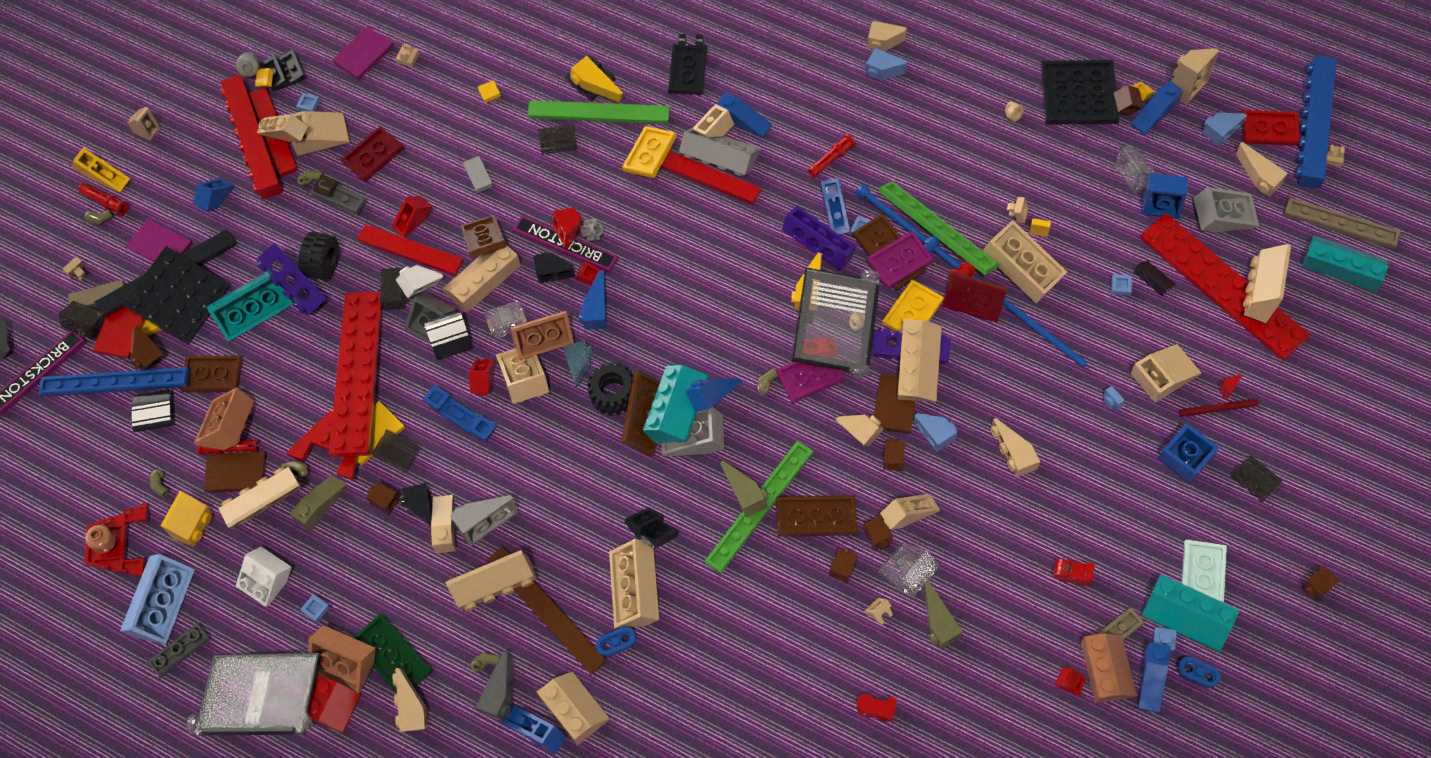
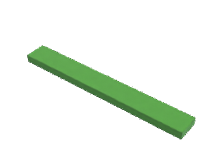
M530 100L528 119L668 124L670 106Z
M892 181L880 187L879 193L981 273L987 275L998 269L999 263Z
M796 441L760 488H764L768 499L765 500L768 508L747 518L744 512H742L704 561L706 565L722 574L776 503V497H780L812 456L813 450Z

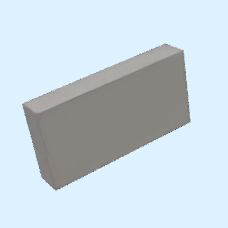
M479 156L463 162V166L476 193L493 187V183Z

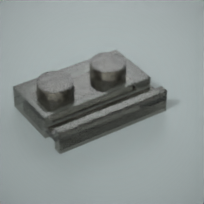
M573 124L538 129L542 155L577 149Z
M386 429L372 454L407 472L421 448Z
M1252 455L1231 475L1235 481L1262 503L1283 481Z

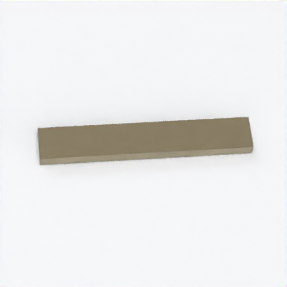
M1290 197L1283 215L1394 250L1397 247L1401 232Z

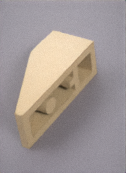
M1241 142L1236 155L1252 183L1260 192L1270 197L1283 184L1288 173L1245 143Z
M930 494L895 499L880 514L890 529H897L937 513L940 509Z
M453 495L433 497L431 536L432 546L436 554L456 551L455 525L450 517L454 511Z

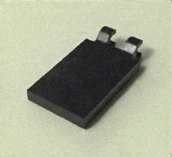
M679 34L678 44H673L668 93L703 95L708 47L703 46V35H696L695 45H686V34Z

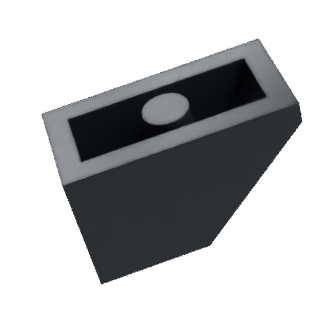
M543 252L533 256L539 284L575 277L573 265L554 253Z
M426 483L402 488L403 495L400 496L402 507H406L409 514L431 527L432 505Z

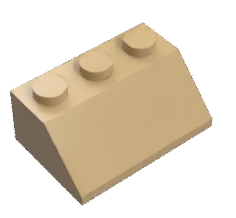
M1218 49L1190 50L1186 55H1182L1178 59V67L1173 73L1175 76L1171 82L1183 90L1180 101L1187 105L1208 82L1219 53Z
M573 672L552 679L537 691L542 702L576 745H579L610 720Z

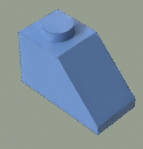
M875 48L866 63L865 74L879 80L905 74L907 61Z
M1217 113L1213 118L1209 117L1204 122L1205 127L1202 134L1217 146H1220L1243 126L1247 115L1244 113Z
M919 413L914 415V425L936 452L956 440L957 429L946 418Z

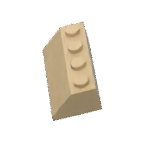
M1013 220L982 250L999 263L998 268L1035 303L1042 299L1067 273L1058 262Z
M1286 244L1263 249L1257 256L1252 258L1250 263L1252 269L1248 275L1250 282L1245 291L1248 295L1243 303L1245 316L1266 323L1283 300L1291 245Z
M507 245L504 248L480 255L441 290L462 310L468 313L521 266L518 255Z
M903 319L897 399L936 402L942 326L924 320Z
M283 466L274 471L275 475L271 478L264 477L257 481V486L250 489L247 487L240 491V496L234 500L231 497L221 503L222 507L218 509L228 528H237L302 489L289 467L285 469Z
M634 539L609 551L614 628L647 626L658 621L659 610L654 549L641 540Z
M520 550L445 583L458 608L471 611L477 608V604L482 602L485 604L490 603L496 599V596L501 594L505 596L513 593L514 588L519 586L525 588L532 585L533 581L537 580L529 557Z

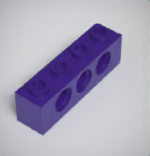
M796 206L786 215L782 227L785 233L814 253H821V258L838 270H841L851 261L856 248L854 244L799 206Z
M275 243L255 259L258 262L256 264L262 272L266 271L271 276L269 279L274 285L281 286L284 290L283 294L289 300L293 299L297 303L296 308L302 314L306 313L308 315L327 299ZM273 262L280 263V271L273 270ZM289 275L294 278L293 285L286 284V276ZM300 289L307 292L306 299H301L298 296Z
M880 328L878 331L874 330L871 357L900 360L902 331L894 333L884 328ZM941 335L939 364L948 365L951 339H948L945 335ZM895 340L898 345L891 348L887 345V342Z

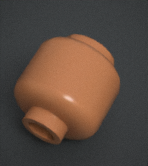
M104 525L91 527L85 535L86 544L96 553H107L115 545V535Z

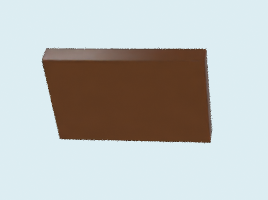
M495 215L460 226L471 258L506 247Z
M241 355L186 356L184 367L190 370L188 387H182L180 390L182 392H229L239 388L243 357Z
M881 374L874 416L881 421L880 426L884 428L883 430L911 434L916 401L897 399L899 376Z
M266 453L207 454L204 492L242 491L247 487L250 489L257 486L256 482L265 476Z

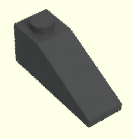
M504 651L475 707L483 715L500 722H504L505 718L510 714L513 704L514 660Z

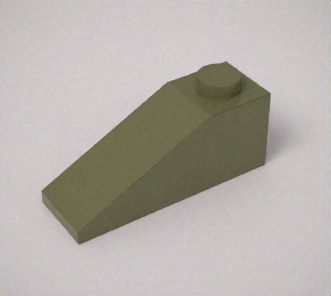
M725 461L720 462L722 470L746 518L768 508L765 501L768 499L764 488L760 489L755 481Z
M331 475L304 496L290 512V516L297 524L311 532L346 489L347 485Z
M927 581L924 585V597L930 634L929 639L934 646L937 645L941 650L960 639L963 631L930 582Z

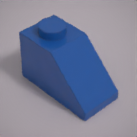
M222 178L197 183L193 203L205 211L218 208L234 189L235 185Z

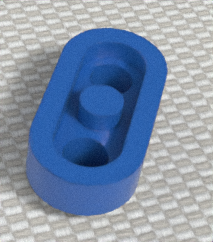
M629 627L619 628L601 636L596 642V649L603 657L613 656L631 648L635 644V633ZM625 636L630 638L627 642L622 641ZM607 644L611 646L608 650L603 649Z
M1192 657L1183 658L1177 667L1178 673L1182 678L1205 688H1214L1221 679L1220 672L1215 667ZM1185 667H1190L1191 672H1187ZM1205 675L1210 676L1211 681H1207Z

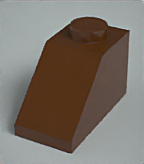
M137 325L134 327L131 335L130 359L136 369L146 370L157 362L163 353Z

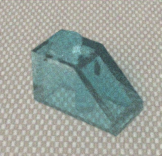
M585 340L563 347L575 387L580 386L592 365L590 357H593L591 346H586Z

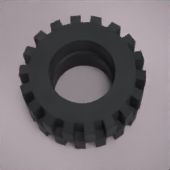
M316 231L309 232L306 235L298 256L299 270L306 277L326 281L331 277L339 258V243L336 236Z
M611 362L608 363V366L602 364L600 369H594V374H590V380L587 382L592 405L594 404L596 410L600 409L602 414L608 412V415L612 416L613 413L620 415V411L625 413L629 403L633 373L631 370L628 371V367L625 365L621 367L620 363L613 365ZM615 383L623 386L618 393L613 395L602 392L609 384Z

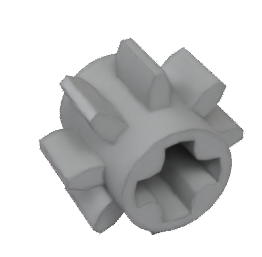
M597 219L584 220L585 224L581 226L582 236L587 237V241L600 240L599 236L603 233L602 224L597 222Z

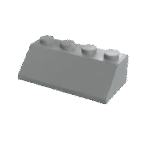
M691 128L684 131L679 152L683 153L687 158H698L704 164L712 163L717 165L719 169H729L734 171L733 173L736 175L744 176L751 172L761 148L727 136L705 137Z

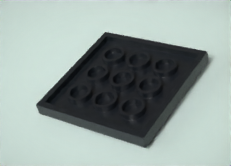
M1113 60L1041 62L1046 124H1104L1119 122V112L1114 96L1116 82Z
M165 246L122 305L124 308L188 345L210 315L206 306L222 298L229 289L230 284Z

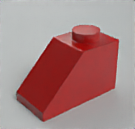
M422 196L406 197L392 227L402 237H406L426 220L432 206Z
M574 207L553 211L552 225L564 248L570 246L579 234L580 225H582L581 215L576 212Z
M495 359L475 360L469 371L470 393H476L479 396L490 393L493 387Z

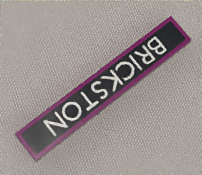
M521 215L513 228V232L581 262L587 261L607 273L611 272L618 260L617 255L577 238L573 240L568 248H564L555 229Z
M73 329L0 390V416L39 384L41 377H47L86 344Z

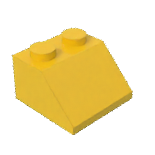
M179 491L161 527L174 540L195 547L196 543L202 538L205 526L210 523L213 512L207 505Z

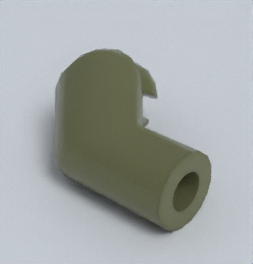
M305 171L297 178V182L300 186H307L312 181L318 180L321 174L324 175V172Z
M109 210L101 214L87 211L84 215L87 222L100 225L113 217Z
M773 368L758 379L757 389L759 393H768L771 381L778 376Z
M299 460L281 464V467L284 466L285 469L289 467L291 471H298L299 477L309 474L307 464Z
M161 470L152 471L149 476L150 488L159 496L165 498L169 494V490L161 484L164 473Z
M481 653L472 660L470 667L475 672L481 671L489 664L497 665L501 656Z

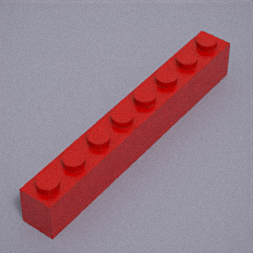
M241 74L222 80L223 88L220 91L223 98L227 99L224 103L227 111H231L232 115H229L232 125L236 126L234 133L237 139L241 140L238 144L241 152H245L246 156H243L246 166L250 167V170L247 171L251 181L254 180L255 182L252 186L256 195L260 194L262 200L283 193L264 136L257 133L259 121Z

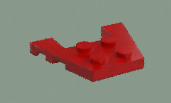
M330 410L287 451V455L304 462L313 445L329 451L333 411ZM358 456L344 457L336 471L337 475L354 481Z
M142 503L139 505L140 507L132 510L127 509L122 514L113 518L110 516L88 525L86 533L95 525L108 527L115 535L116 541L114 547L103 554L94 552L85 544L84 563L90 567L142 577L146 567V560L144 558L126 560L128 524L148 522L149 505L147 503Z

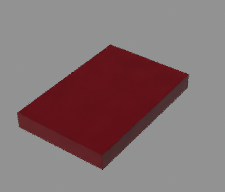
M379 126L343 156L341 162L360 179L367 182L405 148L398 140Z
M952 272L943 307L997 323L1008 288Z

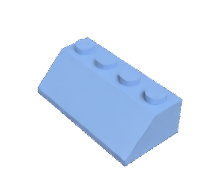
M161 554L150 556L120 631L139 639L166 644L195 569Z

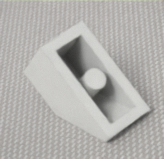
M418 265L411 268L407 266L399 272L400 275L396 281L407 298H410L437 285L443 278V275Z

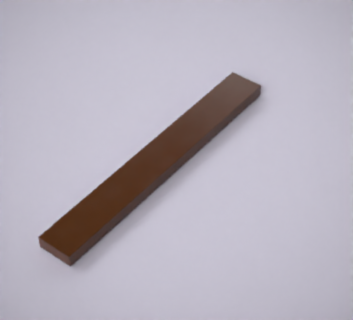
M501 547L487 561L491 563L509 554ZM534 581L528 587L522 588L519 586L514 588L519 597L590 675L594 674L607 662Z

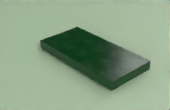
M381 613L353 637L358 641L375 647L373 668L396 694L397 686L393 684V673H396L395 668L404 670L414 688L433 672Z

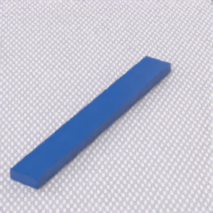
M187 367L41 377L39 395L46 397L188 387L190 370Z

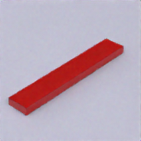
M266 87L249 93L260 122L266 117L277 116ZM265 136L280 176L283 177L298 171L287 141Z
M671 151L668 152L661 165V168L751 205L754 204L761 192V188Z
M367 224L364 225L357 237L360 243L453 276L457 275L464 262L463 258Z

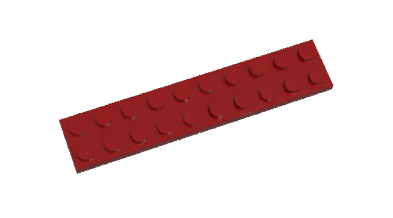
M1167 213L1140 235L1139 239L1282 361L1309 338L1310 334L1278 307L1266 323L1245 316L1243 303L1248 295L1245 291L1249 282Z
M382 291L345 293L329 445L330 458L369 456L383 305Z

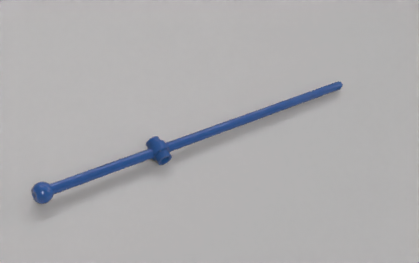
M860 185L856 189V195L859 198H866L909 233L914 231L929 253L935 252L955 269L959 268L961 263L939 247L941 240L934 235L931 237L925 236L871 194L870 188L867 185ZM973 275V278L980 279L977 275ZM1004 299L1003 306L1078 365L1081 367L1087 365L1086 360L1009 300Z

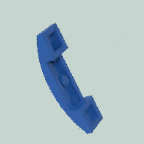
M436 385L423 398L426 404L444 418L483 441H486L497 427L482 415L478 416L452 399L450 394Z

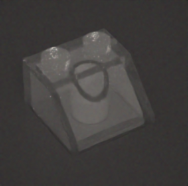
M1126 145L1120 147L1114 167L1135 194L1146 188L1149 174L1156 173L1148 165L1144 155L1137 148Z
M520 300L484 312L491 336H496V338L507 335L506 332L511 331V327L527 323Z
M902 542L878 570V573L902 592L915 596L925 582L933 576L939 565L927 549Z

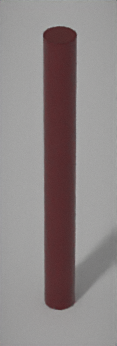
M1250 399L1179 409L1180 417L1256 407L1258 406V400Z

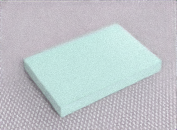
M1185 540L1182 584L1224 603L1227 545Z

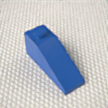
M1169 80L1157 91L1131 122V126L1143 135H1146L1179 104L1183 90Z
M726 92L716 104L729 111L734 126L758 137L764 138L772 126V123L741 99Z
M835 178L822 181L821 187L830 228L838 234L850 232L840 179Z
M604 270L599 271L582 303V311H579V321L583 323L584 329L607 328L606 278Z
M699 379L692 382L691 387L685 392L695 412L710 409L742 381L741 379H710L705 381Z
M1149 642L1145 648L1138 709L1154 713L1160 712L1171 646Z
M514 704L511 707L510 714L502 722L554 755L567 738L554 725Z

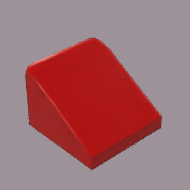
M585 261L580 265L574 280L592 285L601 269Z
M1240 374L1223 380L1219 391L1225 400L1229 398L1242 377Z
M1071 667L1062 668L1055 686L1072 695L1079 696L1086 677Z

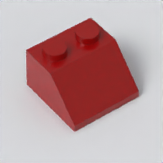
M318 675L308 720L344 734L361 694L334 680Z

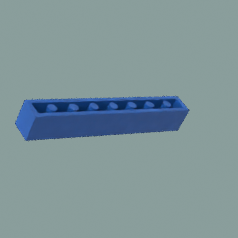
M1314 56L1312 63L1309 62L1307 66L1309 77L1306 79L1305 88H1308V91L1304 95L1303 102H1306V106H1304L1302 111V117H1305V119L1302 121L1300 128L1303 136L1300 137L1299 147H1301V151H1299L1297 162H1300V166L1297 167L1295 175L1300 186L1320 189L1325 180L1337 59Z

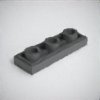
M197 623L147 661V663L161 679L211 639Z

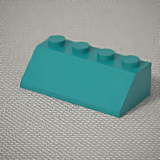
M1313 235L1302 267L1377 292L1384 281L1388 262L1386 259Z
M267 272L206 306L228 342L293 305L292 300H289L283 294L284 290L281 286H276L269 279L271 276Z
M684 365L666 366L643 431L654 443L687 442L697 412H695L685 391L696 380H708V375Z
M1160 575L1141 616L1168 629L1177 630V633L1220 652L1240 610L1164 575Z

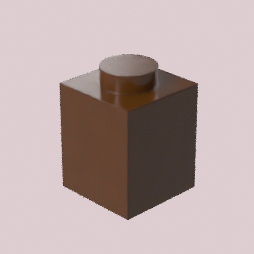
M1124 85L1114 92L1118 112L1131 115L1144 108L1139 88Z
M899 439L885 440L883 470L903 471L905 441H900Z
M378 481L374 486L370 487L366 496L372 506L388 515L391 514L400 501L397 492Z
M882 516L864 523L863 531L874 551L877 549L884 550L891 545L893 535Z
M838 549L829 570V576L848 584L857 564L858 556L848 549Z
M1323 566L1303 584L1302 588L1309 598L1317 602L1339 580Z

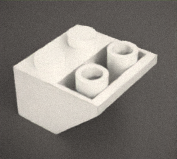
M259 547L245 554L236 587L267 607L287 583L291 566L263 547Z

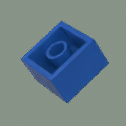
M1150 173L1143 194L1142 214L1162 217L1167 213L1170 217L1179 219L1187 197L1188 177Z
M1186 423L1163 449L1158 460L1191 484L1214 458L1220 447Z

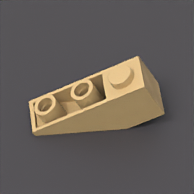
M291 114L266 117L259 123L257 133L289 142H298L302 140L308 125Z
M997 418L993 419L990 430L992 436L997 438L1001 454L1005 455L1008 460L1009 470L1014 472L1016 477L1037 470L1040 460L1033 446Z
M395 668L396 673H393V684L397 686V694L394 695L395 707H398V715L395 718L396 727L399 728L400 732L428 729L427 707L404 670Z

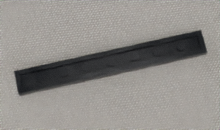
M224 230L181 255L200 266L236 246V242L228 231ZM144 275L94 301L102 315L107 317L122 309L123 302Z

